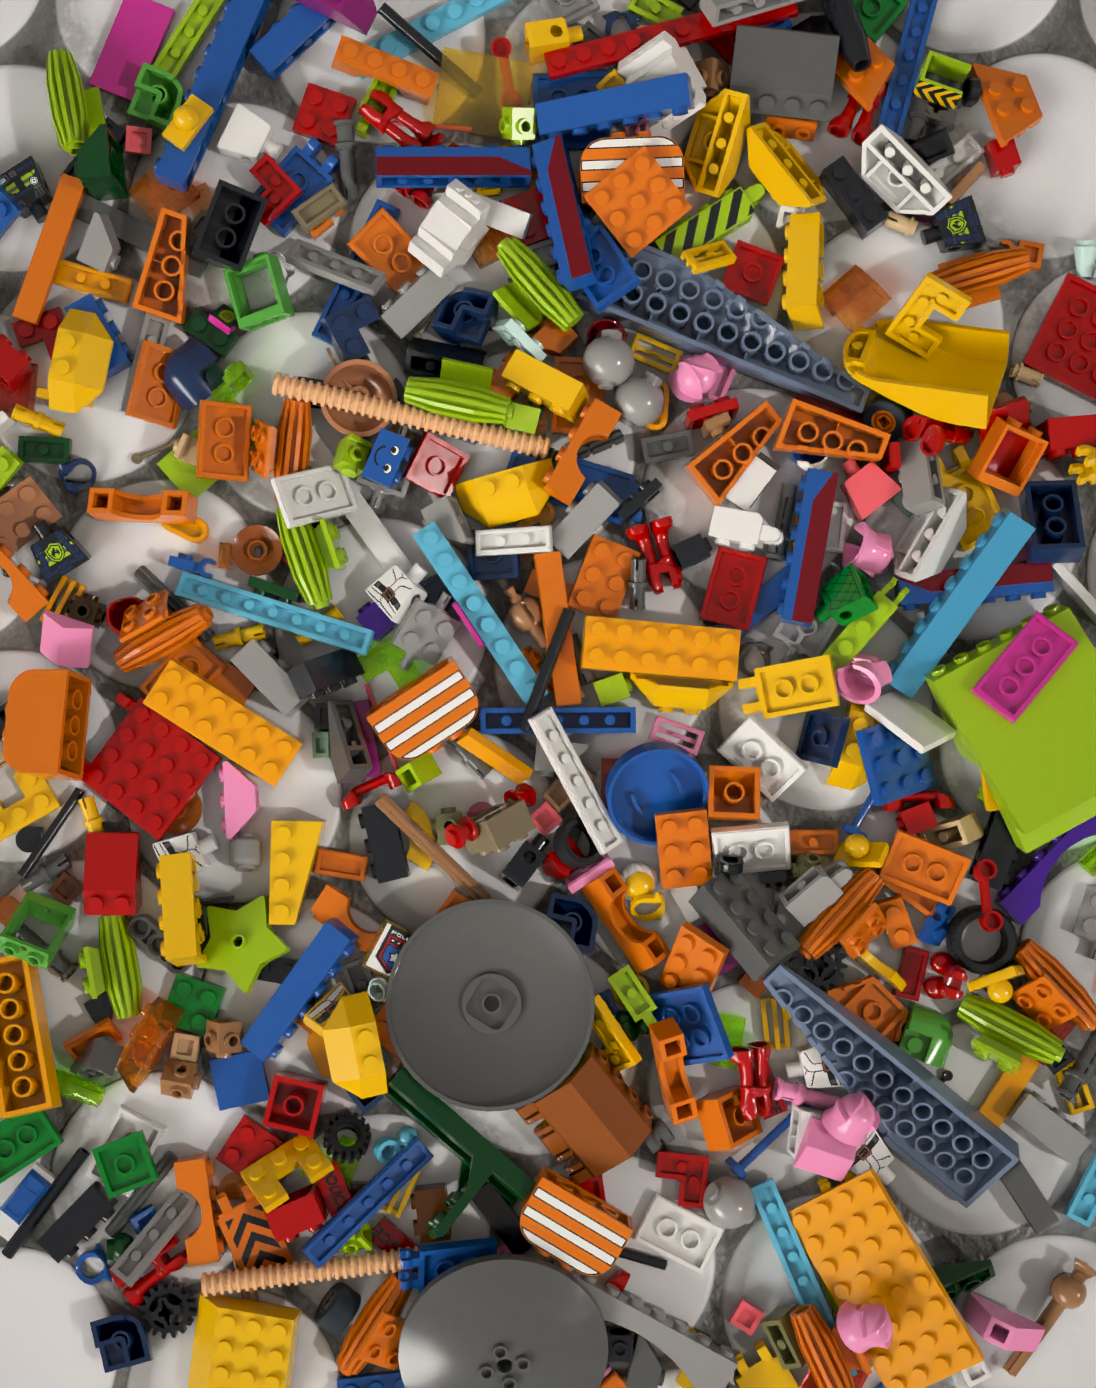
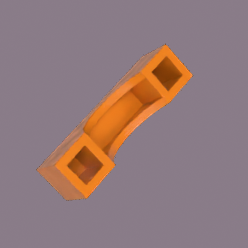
M344 35L341 36L331 67L353 77H370L385 82L396 88L404 97L426 106L430 101L439 75L437 72Z
M548 318L539 325L541 329L535 335L532 333L528 335L531 339L534 337L543 345L542 351L545 354L560 357L578 342V335L572 328L564 332ZM512 350L502 359L503 364L497 370L493 368L491 391L509 397L514 401L522 392L515 393L505 387L506 383L501 376L514 353Z
M596 398L591 405L586 403L579 417L583 418L580 426L578 427L574 424L567 436L571 440L568 447H561L555 457V460L558 461L554 470L549 468L542 480L546 483L543 491L570 506L585 480L577 465L578 449L588 442H606L622 413Z
M90 488L87 513L98 521L195 525L198 499L189 491L163 490L158 495H137L115 488Z
M2 544L0 546V567L8 573L12 582V592L8 599V604L26 623L49 603L47 595L50 593L40 582L35 584L29 578L32 575L31 572L22 563L17 565L11 558L14 554L5 544Z
M612 867L581 888L637 974L656 966L670 954V950L657 931L641 927L630 916L625 904V894L628 887L615 867Z
M328 883L310 909L314 913L313 918L322 924L337 918L359 936L356 943L357 947L367 953L370 950L373 951L384 930L372 932L358 926L350 913L351 896Z
M673 1017L649 1024L664 1109L674 1126L699 1118L695 1096L684 1067L683 1056L687 1055L684 1033Z
M209 1153L179 1157L174 1162L177 1189L193 1195L200 1204L202 1211L199 1228L190 1233L185 1240L188 1265L194 1266L220 1262L227 1251L225 1237H221L220 1226L216 1219L221 1214V1211H217L215 1195L219 1194L217 1185L214 1186L212 1177L215 1175L214 1160H210Z

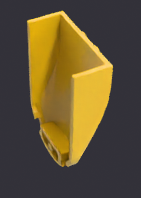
M893 318L876 320V325L867 328L861 326L847 338L843 347V363L849 375L859 383L898 404L935 420L960 426L986 429L1008 364L1010 331L925 321L924 325L943 336L942 342L928 360L884 334Z

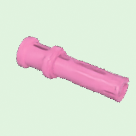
M781 1077L775 1078L771 1089V1098L773 1100L783 1099L791 1101L796 1106L803 1103L827 1109L833 1107L837 1099L842 1098L841 1096L806 1088L800 1082L796 1084L786 1082Z

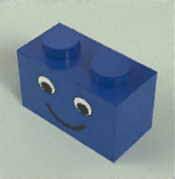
M381 427L362 472V477L389 489H392L394 484L398 486L403 475V471L400 470L403 461L408 462L413 452V447H410L411 440Z

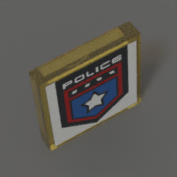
M384 918L361 965L389 979L398 954L414 932Z

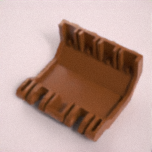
M593 1042L587 1045L583 1055V1062L569 1078L542 1098L528 1105L515 1108V1111L524 1119L527 1125L541 1118L545 1119L537 1124L533 1131L558 1162L575 1155L574 1158L564 1165V1170L576 1184H580L591 1177H598L631 1158L652 1131L653 1114L647 1105L643 1106L638 1099L636 1091L632 1087L627 1086L623 1081L620 1071L610 1065L605 1052L601 1049L598 1050Z

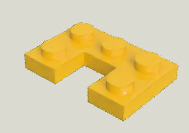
M927 272L890 322L884 334L928 360L942 342L943 336L923 323L934 309L957 322L970 305L972 297L932 273Z
M21 772L13 774L25 797L7 808L4 807L0 800V842L62 807L48 780Z
M599 994L595 995V1015L592 1028L605 1045L601 1050L605 1052L608 1062L619 1071L636 1065L642 1060V1057L635 1045L629 1040L622 1026L609 1010L606 1002L602 1000Z
M298 1134L241 1171L240 1174L265 1212L269 1213L289 1200L287 1192L278 1181L279 1179L300 1167L313 1184L333 1171L334 1168L313 1137Z

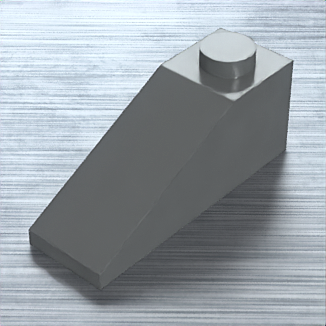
M329 701L330 756L337 783L361 782L373 766L353 701Z

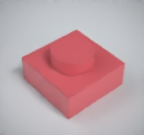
M126 125L124 153L150 156L152 128Z
M547 801L531 814L537 830L543 836L549 834L563 821L561 816Z
M741 1298L728 1320L729 1323L752 1336L765 1313L762 1309Z

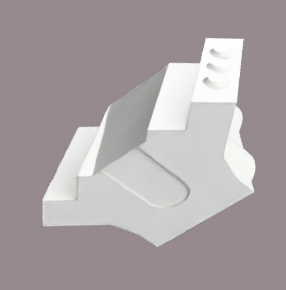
M665 30L618 62L617 72L626 78V84L684 72L691 77L695 109L688 110L686 115L673 116L671 113L663 115L661 120L649 121L648 129L657 136L663 135L706 106V94L703 89L707 85L687 48H680L676 39Z
M458 179L453 180L447 185L445 194L436 201L420 225L417 236L410 240L407 251L440 278L456 265L464 266L490 229L485 224L490 204Z

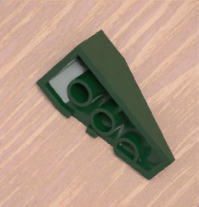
M990 1259L932 1266L953 1303L956 1302L955 1298L962 1291L966 1293L971 1292L996 1276Z

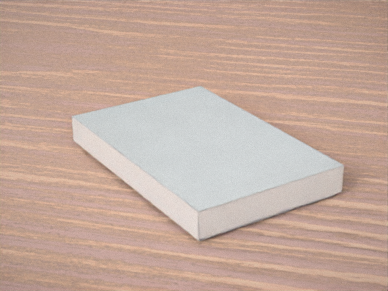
M333 464L273 478L271 484L287 529L319 522V519L322 518L331 519L357 512L359 508L348 477L332 468Z
M897 689L880 696L872 703L866 704L864 708L865 712L921 754L954 738L957 730L914 698L911 699Z
M753 714L717 749L733 766L760 767V792L771 802H774L808 768L793 751Z
M788 821L711 828L715 876L722 874L717 870L716 866L718 854L742 856L744 865L741 874L791 870Z
M121 1104L100 1146L143 1130L151 1155L153 1156L167 1127ZM93 1158L85 1175L103 1184L95 1158ZM136 1189L123 1193V1195L130 1198Z
M655 1192L633 1236V1240L702 1275L725 1229L715 1225L709 1218L687 1207L678 1206L677 1202Z

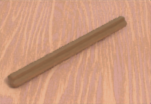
M383 793L377 798L375 805L473 900L491 898V895L387 794Z

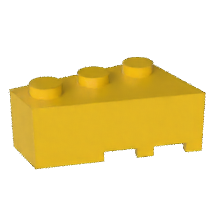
M518 349L513 353L501 375L506 383L505 387L515 393L522 392L532 402L544 405L553 413L566 418L574 424L590 398L583 383Z

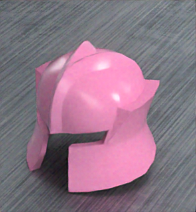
M709 353L701 355L689 354L680 357L683 361L678 363V370L671 371L668 375L669 385L673 394L679 400L689 403H696L706 399L716 386L717 374L723 372L718 361Z
M866 522L856 524L854 529L864 536L861 547L844 542L842 567L845 568L850 563H853L860 571L873 579L875 574L886 572L890 561L895 558L892 538L889 534L875 532Z
M860 652L848 665L836 670L835 679L838 693L848 701L856 704H869L876 701L880 697L881 688L892 682V673L886 660H881L875 655Z
M861 1091L837 1099L835 1105L824 1110L821 1115L822 1123L826 1130L835 1139L852 1146L865 1144L867 1134L877 1130L880 1124L879 1112L876 1111L874 1105Z
M846 1301L839 1307L836 1319L837 1328L841 1339L850 1350L857 1353H865L872 1347L889 1348L893 1336V1326L889 1313L883 1304L871 1302L861 1306V1304Z

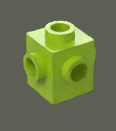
M502 107V118L499 123L502 139H510L511 145H526V140H535V134L538 131L536 108Z

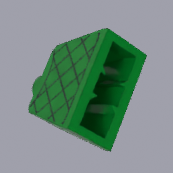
M850 563L821 588L820 592L825 603L815 609L814 613L822 623L833 617L840 625L845 626L879 608L866 576L853 563Z

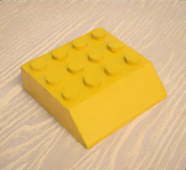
M200 1292L188 1388H291L301 1309L218 1294L213 1296L212 1293L204 1297V1294Z

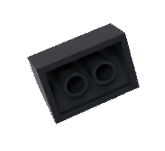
M219 179L191 257L215 267L241 272L268 199Z

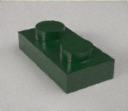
M196 307L182 329L226 358L240 337L234 332L227 335L208 321L209 315Z
M19 436L18 457L24 463L59 465L60 461L63 463L71 461L72 439Z
M251 575L247 584L254 588L252 593L265 597L269 593L277 596V601L290 605L292 602L299 604L302 594L297 591Z

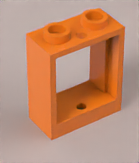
M997 416L967 472L978 481L1019 497L1049 442L1041 437L1042 431L1032 426L1025 429L1021 427L1022 423L1012 417L1008 416L1007 420ZM1009 430L1029 439L1007 478L986 468L1006 432Z

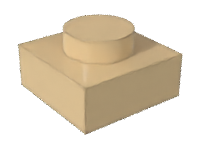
M179 1031L174 1032L170 1058L196 1062L202 1036Z

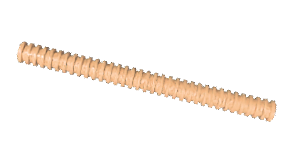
M280 372L275 374L272 392L275 396L278 393L283 398L286 395L289 396V399L297 398V401L303 399L305 403L311 401L313 405L320 403L321 407L328 405L329 409L336 407L338 411L345 409L346 413L353 411L352 414L354 415L361 413L360 416L364 417V414H366L371 419L374 416L376 420L384 419V422L391 420L392 424L399 422L400 426L407 424L409 428L416 426L417 430L424 428L425 432L432 430V433L435 434L437 431L442 436L445 433L447 437L455 436V439L462 437L463 441L470 439L471 443L478 441L480 445L486 443V446L494 445L496 449L502 447V450L507 448L510 449V452L516 450L518 454L524 452L526 456L532 454L534 458L541 456L542 460L548 455L550 447L549 437L543 439L541 435L537 437L532 433L526 435V432L518 433V430L503 429V426L500 425L497 428L495 424L489 426L487 423H474L437 415L421 408H416V406L410 407L408 403L402 405L400 401L394 403L392 399L385 401L384 397L377 399L376 395L369 397L368 393L361 395L359 391L356 394L351 389L349 392L345 391L343 387L341 390L337 389V386L331 388L329 384L323 386L321 382L315 384L313 380L305 381V378L298 380L297 376L290 378L289 374L282 376Z
M418 1245L414 1246L412 1250L418 1251ZM398 1248V1251L390 1249V1252L382 1250V1253L374 1251V1254L366 1252V1255L358 1253V1256L350 1254V1257L342 1255V1258L334 1256L333 1259H329L320 1268L309 1259V1262L301 1260V1263L293 1261V1264L285 1262L284 1265L277 1263L276 1266L269 1264L268 1267L261 1265L257 1269L256 1266H252V1269L249 1270L248 1267H244L241 1271L239 1268H236L233 1272L231 1269H228L225 1273L223 1270H220L218 1274L212 1271L210 1275L204 1272L201 1276L202 1294H204V1297H207L210 1293L215 1296L218 1292L223 1295L225 1291L231 1294L233 1290H237V1293H239L241 1289H245L247 1292L250 1288L258 1290V1287L266 1289V1286L274 1288V1285L282 1287V1284L290 1286V1283L298 1285L299 1282L306 1284L307 1281L315 1283V1280L323 1282V1279L331 1281V1278L339 1280V1277L342 1276L344 1279H347V1276L350 1275L352 1278H355L358 1274H360V1277H363L366 1273H368V1276H371L374 1272H376V1275H379L381 1271L387 1274L389 1270L395 1273L397 1269L401 1270V1260H399V1249L401 1248Z

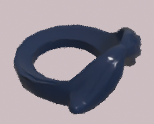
M612 11L602 16L606 20L605 35L611 36V27L620 15L625 16L631 30L637 29V23L642 18L629 11Z
M79 457L67 463L59 462L58 475L62 479L63 486L75 497L79 491L90 488L96 481V468L86 458ZM77 465H87L91 469V478L84 484L67 482L64 478Z

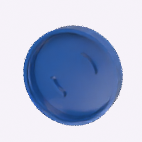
M649 742L630 749L612 766L605 783V803L613 823L620 832L638 843L657 845L654 813L706 807L707 810L709 783L699 762L690 752L672 743Z

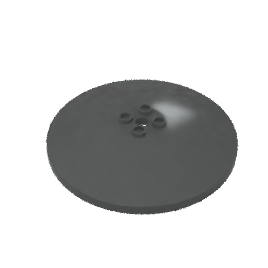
M480 899L468 901L449 907L428 919L411 935L402 947L394 962L387 985L386 1019L392 1044L403 1065L413 1078L433 1095L450 1104L470 1110L489 1112L515 1109L528 1105L553 1091L567 1078L580 1061L587 1047L594 1023L595 993L593 981L584 956L575 941L558 923L544 913L524 904L508 900ZM489 996H495L499 1000V1007L495 1011H490L485 1006V1000Z
M494 1254L464 1261L441 1273L413 1301L405 1316L400 1332L398 1349L399 1369L405 1388H599L608 1361V1337L605 1321L596 1300L588 1289L577 1278L561 1267L546 1260L520 1254ZM503 1359L511 1361V1364L506 1367L499 1366L497 1363Z

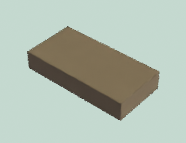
M332 182L294 208L291 213L305 233L308 234L347 207L348 203Z

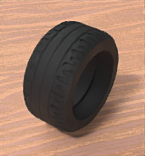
M981 905L964 908L950 921L946 935L947 950L958 965L972 973L986 975L999 971L1006 967L1015 955L1017 948L1016 929L1011 920L995 908H992V910L999 912L1004 921L1000 929L1001 942L997 952L984 961H975L966 956L961 942L964 929L970 922L978 919L982 914Z

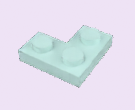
M512 318L499 320L491 327L508 346L516 345L520 351L539 361H542L547 356L542 351L543 345L534 337L531 339L524 332L526 328L519 320H513Z

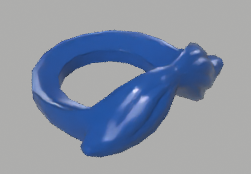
M99 1244L95 1245V1249L80 1255L76 1261L75 1269L78 1278L89 1285L97 1284L105 1279L110 1282L112 1281L106 1253ZM89 1257L101 1259L104 1264V1269L101 1273L92 1278L87 1277L82 1272L81 1267L82 1262Z

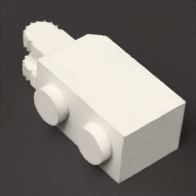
M716 505L714 507L708 536L715 540L714 543L717 545L729 547L730 543L739 544L740 549L754 551V548L762 549L763 544L779 546L784 540L783 533L778 528L768 526L766 520L759 513Z

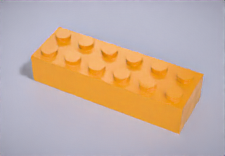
M586 616L584 617L580 669L737 682L741 630Z
M175 658L170 659L143 701V704L273 787L277 785L305 742Z
M9 956L0 957L1 1119L62 1106L38 966H32L24 960Z

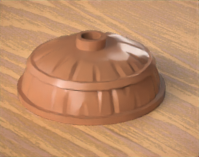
M352 359L344 361L335 366L322 383L323 386L329 384V387L337 386V389L340 390L343 387L348 392L351 389L353 393L357 391L362 392L364 395L368 393L369 397L376 395L377 399L384 397L385 401L392 399L394 403H397V390L391 376L380 365L369 360ZM328 405L321 407L329 424L345 435L353 433L359 437L371 436L378 433L381 427L385 428L391 421L384 422L382 418L376 420L374 416L371 419L366 414L363 417L360 416L361 413L354 415L352 414L353 411L346 413L345 409L338 411L336 407L329 409Z

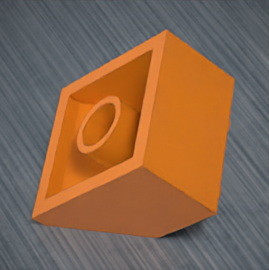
M709 765L707 774L709 783L707 820L756 823L760 819V767Z
M740 1084L709 1093L696 1100L698 1117L708 1151L732 1150L763 1132L758 1113L757 1117L751 1121H746L741 1115Z

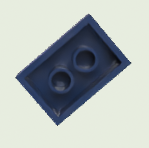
M1076 480L1027 481L1019 496L1021 518L1036 528L1025 543L1027 564L1079 563L1086 544Z

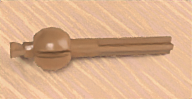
M511 585L503 591L504 595L509 597L508 601L512 605L508 610V619L516 630L521 632L528 631L545 656L547 648L544 628L540 623L542 621L541 606L532 598L526 597L522 599L520 594L515 592V587ZM578 680L580 696L582 699L588 693Z
M1076 1257L1072 1273H1059L1052 1280L1050 1292L1053 1298L1036 1320V1323L1046 1327L1041 1341L1066 1308L1075 1309L1084 1303L1087 1296V1288L1084 1282L1096 1276V1271L1090 1265ZM1014 1351L1003 1365V1368L1011 1376L1016 1377L1033 1352Z

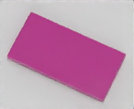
M123 0L90 78L89 85L91 87L98 86L101 91L131 102L136 92L134 84L143 62L153 65L156 61L174 18V9L152 0Z
M1036 611L971 692L1013 724L1079 643L1040 612Z

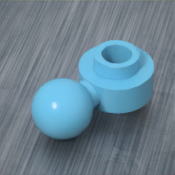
M405 1126L398 1131L395 1139L391 1136L379 1138L373 1146L374 1156L380 1163L387 1164L401 1150L400 1147H405L415 1136L418 1137L416 1130L411 1126Z

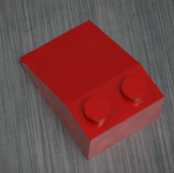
M87 832L83 880L84 915H136L142 906L139 832Z

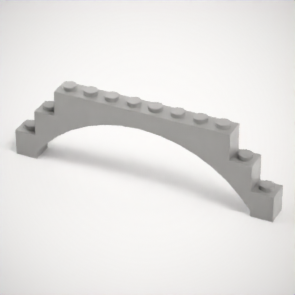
M553 1258L552 1264L569 1272L588 1289L596 1300L605 1321L629 1329L657 1346L677 1364L695 1388H738L732 1384L727 1386L738 1366L736 1355H734L735 1352L731 1348L712 1343L711 1338L701 1332L696 1334L690 1331L685 1323L679 1320L674 1322L666 1318V1314L653 1307L651 1310L644 1306L639 1298L633 1295L628 1297L620 1293L621 1290L611 1283L605 1285L597 1280V1276H588L574 1269L569 1271L558 1264V1260Z

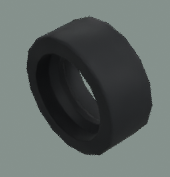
M580 817L563 823L556 830L553 837L555 853L560 861L570 868L588 866L595 863L602 856L599 854ZM577 828L587 836L590 850L586 857L581 858L571 850L568 843V834L571 829Z

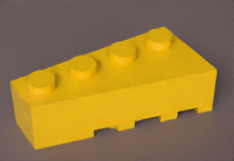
M820 212L789 215V225H785V239L788 241V248H784L785 264L787 263V271H783V285L786 287V294H782V309L787 311L794 331L824 329V318H822L819 307H824L822 284L819 283L824 281L823 261L819 260V258H824V223Z
M271 821L269 924L295 925L299 922L326 821Z
M191 852L159 856V864H156V876L161 882V889L157 891L158 903L162 905V915H159V927L164 932V941L160 943L161 955L165 957V960L177 967L208 963L207 954H201L200 946L205 941V935L197 919L201 918L202 909L199 898H195V893L199 892L196 857Z

